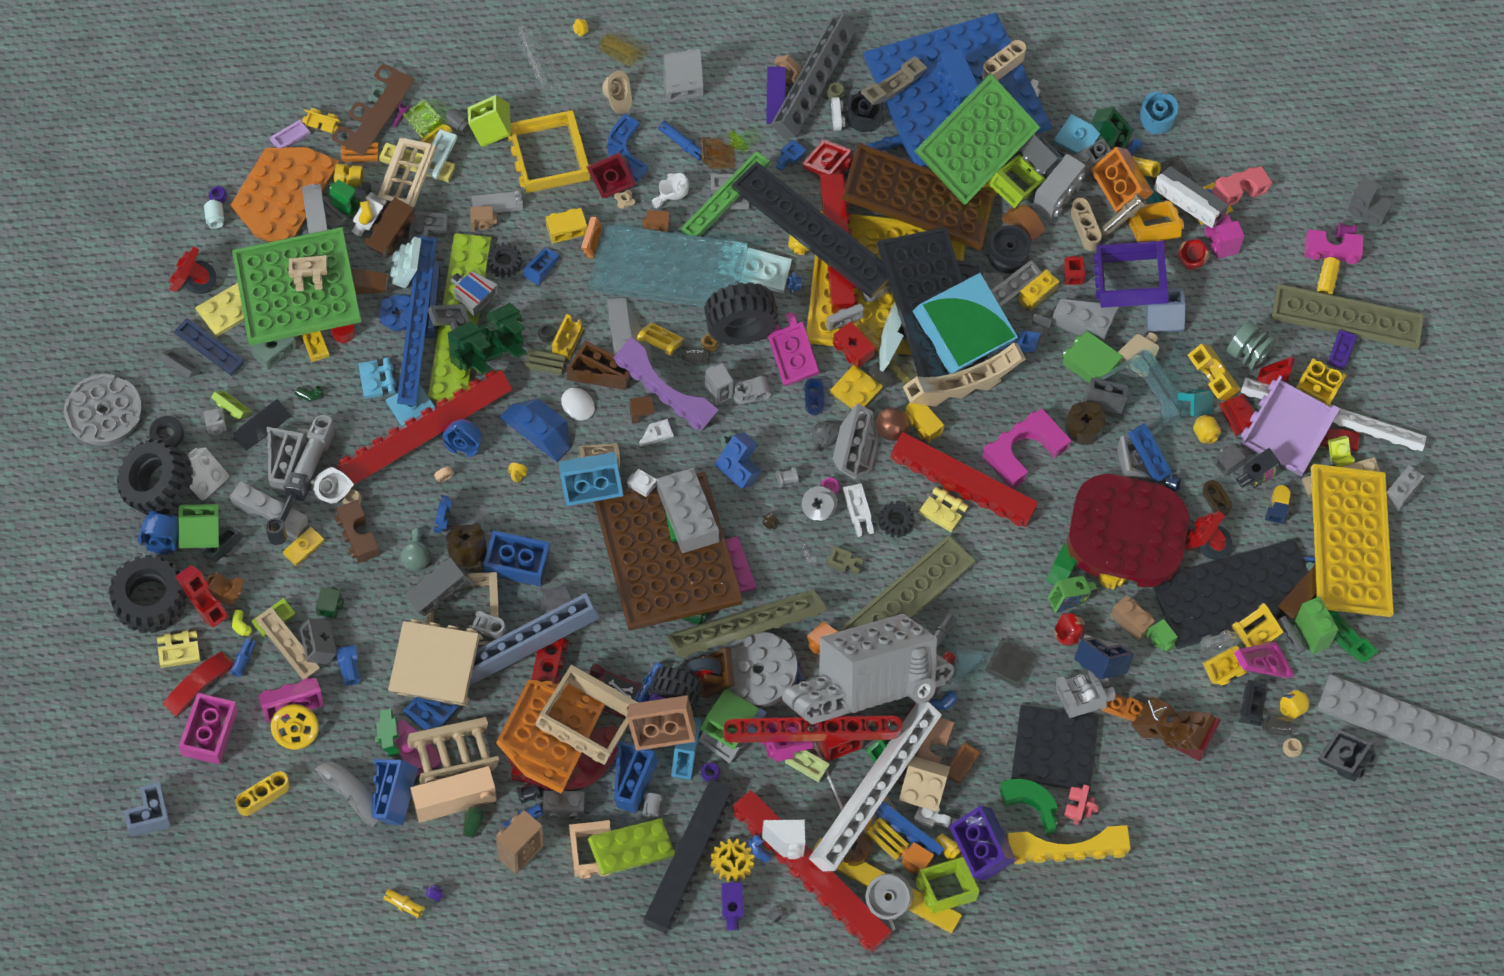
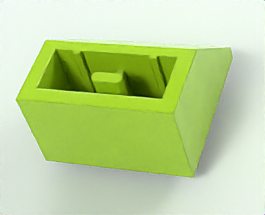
M497 95L468 107V124L481 147L511 135L510 103Z

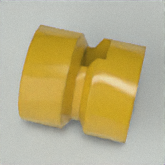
M336 164L334 182L339 179L355 189L361 187L364 174L363 166L352 165L349 168L346 164Z

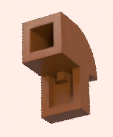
M1024 204L1019 208H1010L1001 217L1005 224L1023 229L1029 235L1030 241H1034L1045 231L1038 215Z
M216 572L209 575L206 580L209 585L207 588L213 597L228 605H235L243 591L244 580L239 577L229 580Z

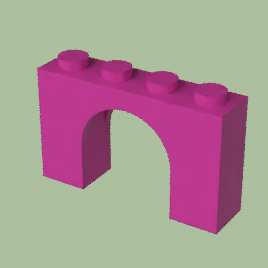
M1042 408L1037 412H1031L1026 420L1017 422L1011 431L1002 433L997 441L988 443L983 449L982 458L1012 489L1025 481L1028 471L1012 453L1011 447L1015 442L1021 439H1034L1040 442L1054 458H1057L1070 448L1071 439Z

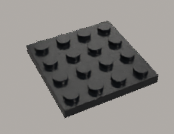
M1021 705L1011 779H1025L1041 785L1071 789V787L1083 788V785L1089 786L1088 792H1090L1099 717L1082 714L1069 718L1066 711Z

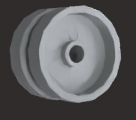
M895 873L883 874L874 879L868 886L865 895L866 903L870 911L877 917L886 920L895 919L906 913L913 901V890L908 880L903 876ZM886 893L892 894L891 900L887 899Z

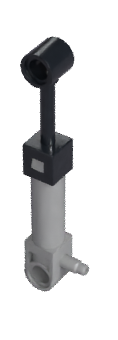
M327 415L316 417L310 430L304 428L297 429L298 433H303L306 436L308 442L294 472L289 473L283 486L287 500L279 517L272 518L265 524L268 540L273 545H281L287 540L288 536L284 524L295 500H305L311 487L310 480L323 452H327L335 436L332 419Z

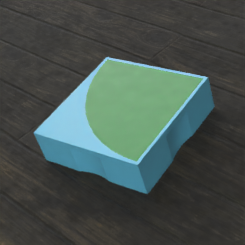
M980 273L921 303L913 310L924 332L933 342L937 354L949 374L959 372L972 365L979 358L991 355L1018 338Z

